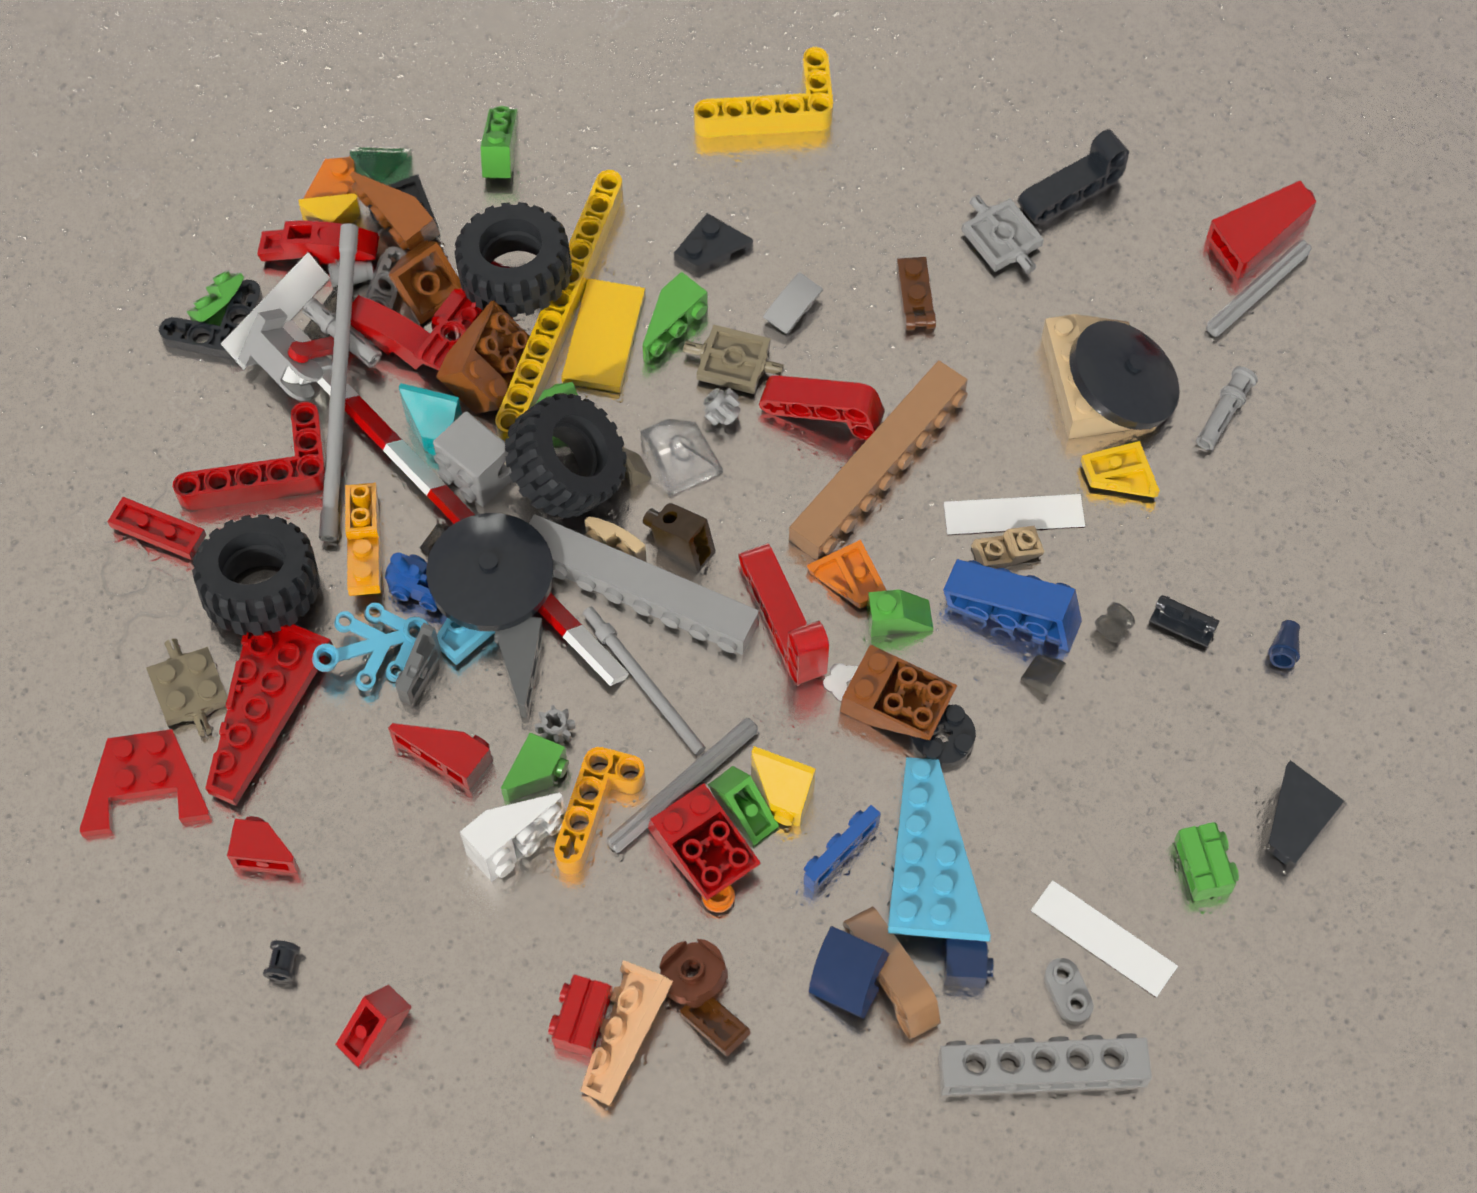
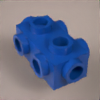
M400 552L394 553L385 572V579L391 594L402 601H408L409 597L420 601L419 604L424 609L436 612L438 607L432 599L427 582V562L414 554L408 556Z

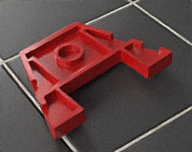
M172 729L107 738L80 826V834L83 837L113 833L112 801L177 792L178 813L181 823L211 819V814Z

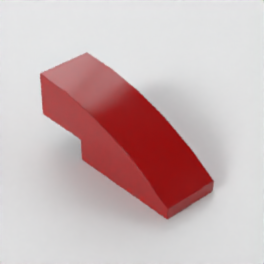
M358 295L352 302L350 326L373 342L374 345L387 355L393 351L414 369H417L422 363L414 360L413 356L430 333L396 311Z

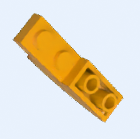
M377 484L345 485L349 596L381 593L382 555Z

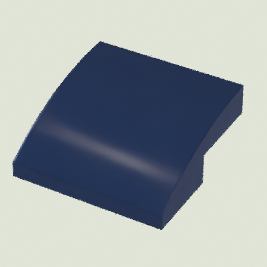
M830 926L818 953L808 992L864 1019L880 989L874 983L889 953L881 947Z

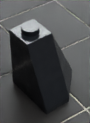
M1291 760L1286 765L1269 838V844L1274 847L1271 854L1286 865L1290 861L1298 864L1347 804L1346 801Z

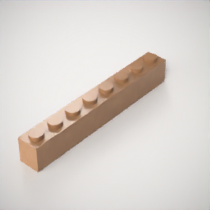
M938 360L790 525L789 542L815 560L821 559L824 554H831L839 542V537L844 532L848 534L854 528L858 520L857 517L861 512H867L871 509L876 501V495L881 490L886 491L895 479L894 475L900 468L904 470L908 467L913 459V453L918 448L923 449L930 441L931 433L936 427L940 429L945 425L951 410L954 407L959 408L968 396L966 392L968 379Z

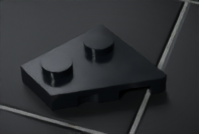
M706 213L675 250L674 259L699 273L710 268L714 263H721L729 259L730 254L742 248L745 250L751 249L753 239Z

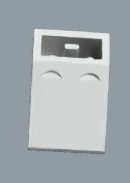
M560 793L484 811L460 831L467 856L491 882L498 877L503 878L507 876L515 867L514 863L523 856L528 857L539 848L540 842L548 835L553 836L560 831L566 813L563 796Z

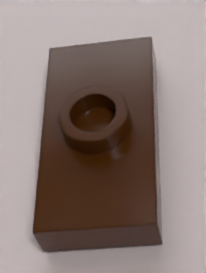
M714 997L705 1001L700 1007L691 1008L686 1004L679 1011L683 1019L726 1057L751 1035L750 1029Z

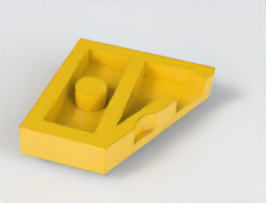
M1140 441L1082 455L1080 462L1090 487L1153 498L1158 497L1160 490Z

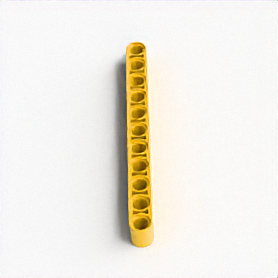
M614 170L602 171L596 177L570 239L569 249L572 275L569 278L570 281L575 282H569L568 287L564 291L562 290V295L555 302L550 301V306L540 311L495 420L497 435L504 442L509 438L508 430L505 428L514 424L516 418L534 406L545 390L583 298L587 279L592 276L623 200L621 175ZM528 377H536L535 379H532V380L526 379V378H528ZM520 401L526 402V403L521 404V405L516 404L517 402H520Z

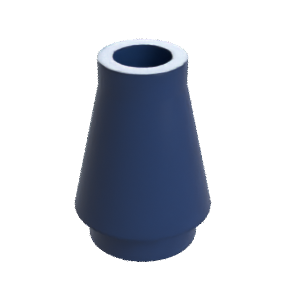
M1292 620L1283 621L1268 650L1270 661L1276 667L1291 668L1300 659V625Z

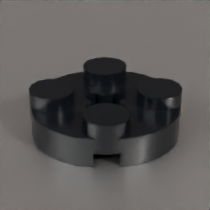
M956 704L948 705L931 739L926 740L910 736L911 745L919 758L937 759L940 762L941 768H951L961 764L973 749L976 738L975 726L961 706ZM939 730H945L951 734L948 736V742H943L941 738H935L934 735Z

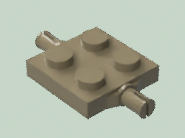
M714 324L710 336L703 344L686 340L683 348V353L700 356V365L696 373L697 380L752 394L755 393L758 381L764 372L782 376L784 371V364L767 360L771 338Z
M176 638L171 639L174 650L170 640H167L164 645L170 658L164 662L146 667L166 724L171 726L182 721H194L199 736H205L202 725L206 734L209 735L212 729L206 716L214 710L226 707L227 701L226 692L208 647L182 654Z

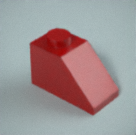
M248 816L245 820L234 819L227 857L233 867L298 874L299 866L294 856L268 822L255 816Z
M389 984L364 996L335 1045L357 1067L362 1066L398 1031L412 1006Z

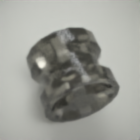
M1112 602L1108 606L1105 615H1100L1095 620V626L1098 631L1112 642H1119L1124 636L1123 632L1130 630L1135 624V618L1126 607L1116 602Z

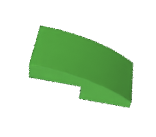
M225 271L213 277L214 283L206 287L209 295L194 302L195 307L187 311L190 319L203 322L224 307L240 287L244 279L242 273L230 274L229 271Z

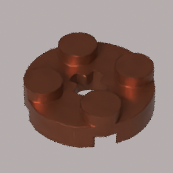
M697 939L698 942L688 944L685 940L675 944L664 954L659 966L660 974L673 981L667 996L673 1001L687 1004L691 1008L700 1007L705 1001L715 996L728 978V970L722 953L717 946L704 939ZM700 967L697 975L688 977L687 969Z

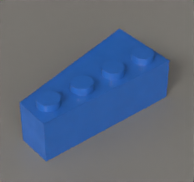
M957 559L943 589L949 607L983 620H988L989 616L994 617L1002 627L1012 631L1017 627L1028 630L1033 634V639L1043 643L1046 638L1060 643L1059 649L1070 652L1082 623L1076 589L1065 583L1054 584L1042 581L1033 575L1023 576L1015 574L1005 568L995 569L983 566L974 560L967 562Z

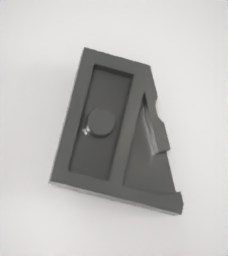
M423 623L404 670L400 672L395 684L400 701L410 706L413 704L442 654L435 627Z

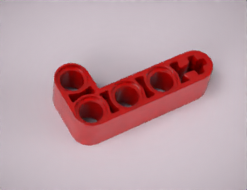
M772 375L767 379L759 402V407L771 415L846 422L851 433L863 440H867L881 425L885 413L877 391L867 384Z

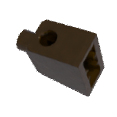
M673 503L666 504L660 512L651 508L645 513L643 524L652 529L657 547L697 574L716 552L706 518Z

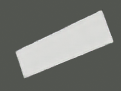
M308 252L229 334L221 345L244 370L247 366H244L238 358L257 314L281 308L288 316L286 321H290L330 277Z
M1081 494L944 502L947 535L1000 532L1027 526H1035L1036 529L1085 527Z
M1053 880L1030 910L1155 997L1159 995L1178 967V965Z

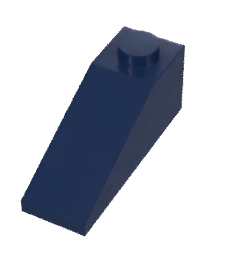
M945 938L944 986L984 989L987 978L993 977L994 958L988 957L986 941Z

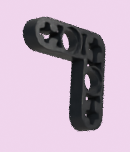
M253 280L242 281L240 287L229 301L220 326L177 317L165 319L159 325V333L163 343L171 348L234 359L221 343L239 325L232 322L233 317L238 314L248 316L263 300L259 284ZM248 294H249V296H248V298H247V301H246V303H247V306H246V305H245V299H244V296H243V295H248ZM200 333L210 335L209 339L204 343L194 341V338Z

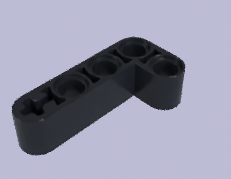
M1107 129L1098 134L1092 141L1089 155L1028 187L1020 194L1017 203L1035 224H1041L1118 181L1125 172L1129 150L1111 129Z

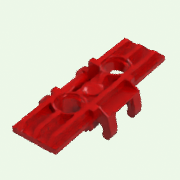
M496 261L491 263L498 267L510 268ZM462 288L453 289L434 314L431 322L433 331L414 354V360L439 371L449 350L481 314L483 310L476 306V302L473 303L466 297L465 291Z

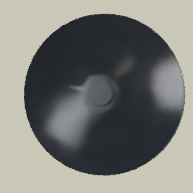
M1100 321L1088 326L1073 342L1069 356L1073 380L1083 398L1101 416L1128 429L1147 430L1160 425L1174 412L1180 394L1176 371L1165 352L1148 335L1122 322Z
M482 513L456 522L441 534L430 551L426 575L432 599L447 618L460 626L476 631H500L525 622L543 606L553 585L554 567L547 542L532 525L508 514Z

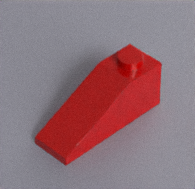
M392 723L388 728L392 741L469 791L493 761L490 745L477 735L471 737L462 731Z

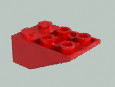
M705 783L652 817L649 821L648 829L658 844L706 901L761 865L757 856Z

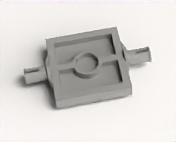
M976 195V198L975 196L972 197L969 203L978 214L962 224V232L994 272L1015 262H1018L1027 274L1030 271L1033 272L1036 264L1033 263L1028 254L1043 246V237L1011 198L999 205L987 206L980 195Z

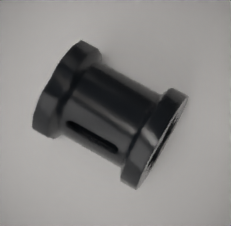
M274 940L270 943L272 954L269 966L264 969L263 976L278 982L293 981L294 975L291 972L295 956L300 953L301 948L291 942Z

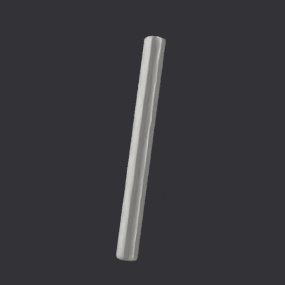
M745 718L610 834L607 837L609 847L616 853L622 851L648 828L652 817L684 797L757 734L758 727L755 722L750 718Z

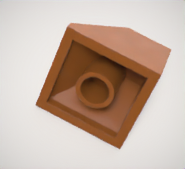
M423 241L407 252L388 274L420 325L434 316L453 289L462 288L459 277L439 244L432 241Z

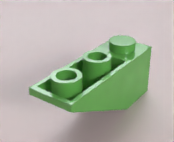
M497 106L494 109L489 108L481 142L482 178H511L514 166L518 109H510L507 106Z
M682 271L660 291L642 345L643 361L646 363L654 356H660L666 349L667 344L674 338L681 337L685 333L687 326L695 319L699 320L708 309V292Z

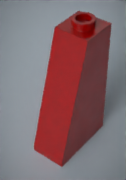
M1301 180L1213 219L1207 238L1237 280H1240L1311 218L1316 204L1314 194L1304 186Z

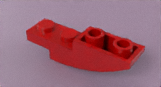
M285 221L283 230L262 231L257 255L262 262L303 258L309 252L312 257H317L320 264L335 263L336 260H340L339 242L342 224L324 221ZM359 227L355 261L376 259L380 238L377 232Z

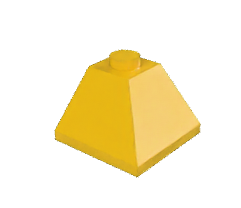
M754 746L751 751V777L772 812L774 820L782 825L791 826L794 824L800 827L814 794L816 768Z

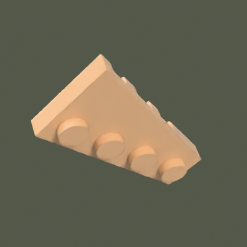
M623 960L620 972L624 974L620 987H614L610 999L614 1002L610 1018L603 1020L600 1029L603 1038L601 1045L593 1050L580 1090L582 1093L609 1106L618 1092L619 1086L673 982L661 974Z

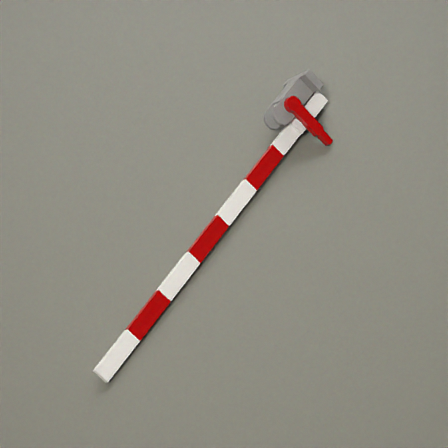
M281 308L259 312L238 359L244 366L259 364L289 396L296 400L309 401L312 399L314 389L309 384L311 382H317L330 395L333 362L327 356L333 354L334 337L330 336L311 340L292 320L286 321L288 316ZM346 383L345 412L450 521L455 524L464 518L475 515L361 396ZM550 592L547 600L538 612L610 686L624 681L629 674L626 669Z

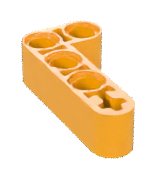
M595 747L586 753L554 847L556 863L561 872L573 875L579 873L585 866L609 790L635 794L643 789L646 780L645 767L640 758L604 747ZM601 762L607 765L605 769L600 771L592 769L595 763ZM627 771H635L638 773V775L632 779H627L623 777V774ZM589 791L598 794L592 800L583 799L582 795ZM577 821L588 823L587 827L581 830L572 828V825ZM571 842H573L575 854H572L569 859H566L565 856H569L572 849Z

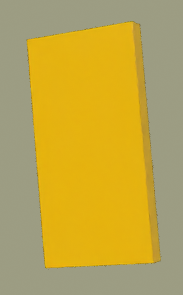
M587 279L561 377L562 383L573 381V384L577 386L621 392L646 294L645 288Z

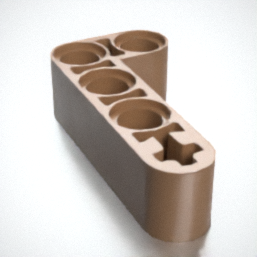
M872 906L843 921L845 932L881 947L889 953L877 977V981L894 1004L897 1020L905 1035L909 1039H913L939 1025L941 1020L938 1002L932 988L895 935L888 933V925L876 908Z

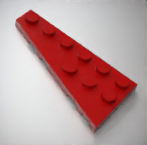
M286 624L281 627V631L272 633L271 630L264 632V635L254 636L252 632H247L246 635L242 636L241 643L243 646L240 658L235 664L226 701L227 711L225 720L221 722L219 730L220 740L217 752L213 754L205 787L210 795L233 805L238 804L318 671L312 663L315 649L321 644L333 645L329 638L294 624L291 626ZM320 656L319 661L323 663L326 656Z

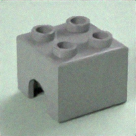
M464 412L433 441L436 453L434 460L439 466L438 476L446 484L454 483L460 488V494L468 502L472 503L475 501L484 507L512 481L509 476L512 473L510 467L508 468L503 464L505 456L508 455V452L505 451V442L470 413Z

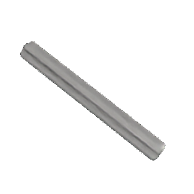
M1299 240L1208 321L1206 330L1214 337L1219 336L1310 254L1311 245L1305 240Z

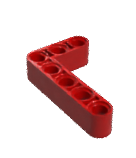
M301 402L296 404L291 410L295 456L181 473L175 477L172 485L180 506L185 510L195 511L322 491L324 489L326 451L323 426L317 407L310 402ZM312 419L309 422L302 423L304 420ZM315 445L314 447H312V448H310V449H304V448H306L307 446ZM310 472H317L315 475H308ZM281 476H287L282 480H277ZM256 480V482H254L253 484H246L249 481ZM220 485H225L223 488L215 489ZM194 489L191 493L184 494L186 491Z
M765 543L739 553L738 558L743 573L795 684L800 685L826 675L829 657V640L826 631L819 620L807 624L770 544Z

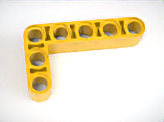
M812 47L804 52L802 69L804 93L714 98L698 101L694 106L695 132L702 137L821 131L829 128L832 124L833 95L827 52L820 47Z

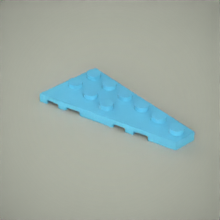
M906 757L888 933L990 942L989 928L940 762L937 759Z

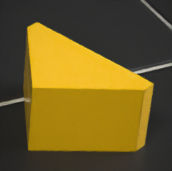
M355 193L298 199L303 221L352 224L361 215L359 200Z

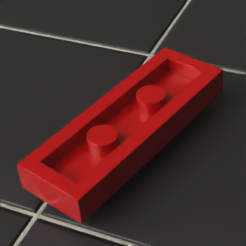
M126 497L121 498L107 521L113 529L192 560L207 535L203 528Z

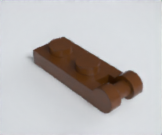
M898 258L897 273L905 331H913L915 327H926V330L935 329L936 317L933 309L927 258ZM917 313H924V315H916V316H914V314H917Z

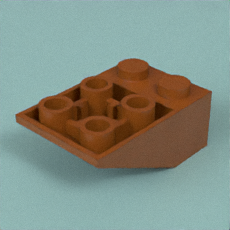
M356 172L350 173L354 181L351 187L356 192V196L366 208L371 204L372 207L369 209L384 229L391 228L388 231L400 249L403 251L408 249L410 251L423 241H432L440 235L434 219L416 197Z
M491 301L449 350L436 378L459 397L475 414L500 409L530 336L495 301Z
M870 644L842 697L840 712L870 726L930 740L957 685Z

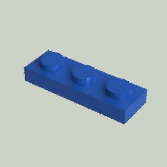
M872 805L864 812L862 810L857 811L848 822L850 827L842 835L839 832L836 833L827 843V850L820 857L815 855L804 867V885L814 893L876 829L880 823L881 812Z

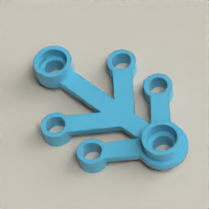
M371 603L365 610V619L371 624L382 622L397 630L385 634L355 619L350 612L342 611L336 616L334 621L335 628L342 633L351 631L367 640L337 649L331 644H321L313 653L312 663L317 670L329 672L336 667L338 662L373 652L364 670H361L355 679V684L360 690L368 691L376 682L375 675L389 647L403 643L395 661L390 662L385 671L386 677L390 681L396 682L399 675H393L390 668L398 667L401 671L404 670L416 638L412 637L409 631L411 629L420 631L423 623L428 624L426 620L420 617H410L405 620L385 610L381 604ZM369 610H378L380 616L372 617ZM347 618L350 621V625L342 626L339 619ZM323 655L329 657L330 663L322 664L319 661V657ZM368 676L371 679V683L368 685L363 684L360 681V677Z

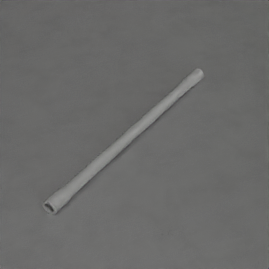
M350 223L342 224L340 227V263L325 477L319 525V539L327 542L337 541L338 500L354 266L359 230L357 225Z

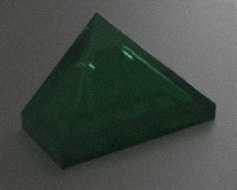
M354 146L350 150V157L373 180L383 183L412 154V148Z

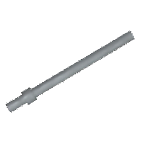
M593 606L585 609L583 615L596 630L595 635L602 644L609 646L696 756L701 754L706 749L704 744L618 639V632L609 622L606 623Z

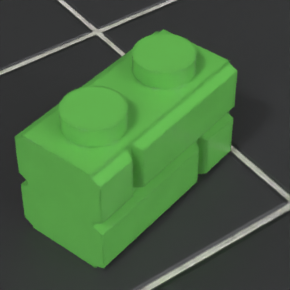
M1215 822L1179 830L1174 841L1193 901L1232 893L1236 882L1239 881V873L1234 862L1229 863L1226 853L1229 850V843L1225 832H1219Z

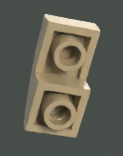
M589 516L585 519V536L640 560H646L645 544L630 532L599 518Z
M1035 526L1007 529L1003 536L975 539L971 545L976 561L983 566L995 569L1023 563L1044 554V549Z

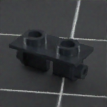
M1164 595L1159 597L1155 610L1149 620L1205 647H1208L1220 622L1214 616L1210 617Z

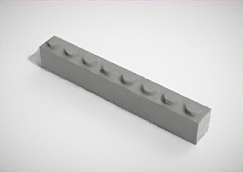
M536 514L531 518L529 524L539 531L550 548L554 577L562 580L567 578L576 582L580 588L591 592L594 590L603 594L613 603L620 604L622 602L631 606L641 615H652L659 618L668 627L682 628L698 640L704 641L707 639L716 643L726 652L744 654L759 625V610Z

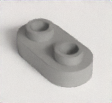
M1057 958L1051 961L1045 971L1044 980L1060 1017L1071 1025L1085 1023L1092 1014L1093 1000L1078 967L1074 962L1066 958ZM1065 970L1069 977L1062 979L1057 975V971ZM1071 1001H1079L1082 1004V1008L1079 1010L1074 1009L1071 1006Z

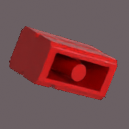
M576 974L572 976L570 984H563L559 996V1003H563L560 1014L552 1016L548 1029V1034L552 1035L553 1046L566 1051H573L583 1056H592L600 1035L603 1020L606 1017L611 1002L613 990L610 984L591 980Z

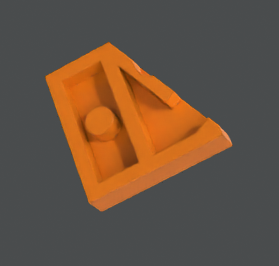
M354 156L325 159L303 199L356 193L351 187L354 181L350 176V173L356 172Z
M861 540L807 565L811 575L860 609L867 606L868 592L887 591Z

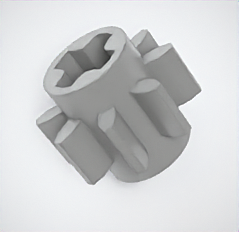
M719 388L714 389L703 402V405L706 407L704 409L706 412L705 417L713 425H716L718 422L724 425L730 424L737 418L741 410L738 407L740 404L738 401L739 396L730 388L725 392Z
M552 705L551 710L546 713L539 712V719L542 723L535 724V731L538 734H542L541 737L559 745L565 740L571 742L572 738L568 730L576 728L575 720H568L569 711L567 708L560 711Z

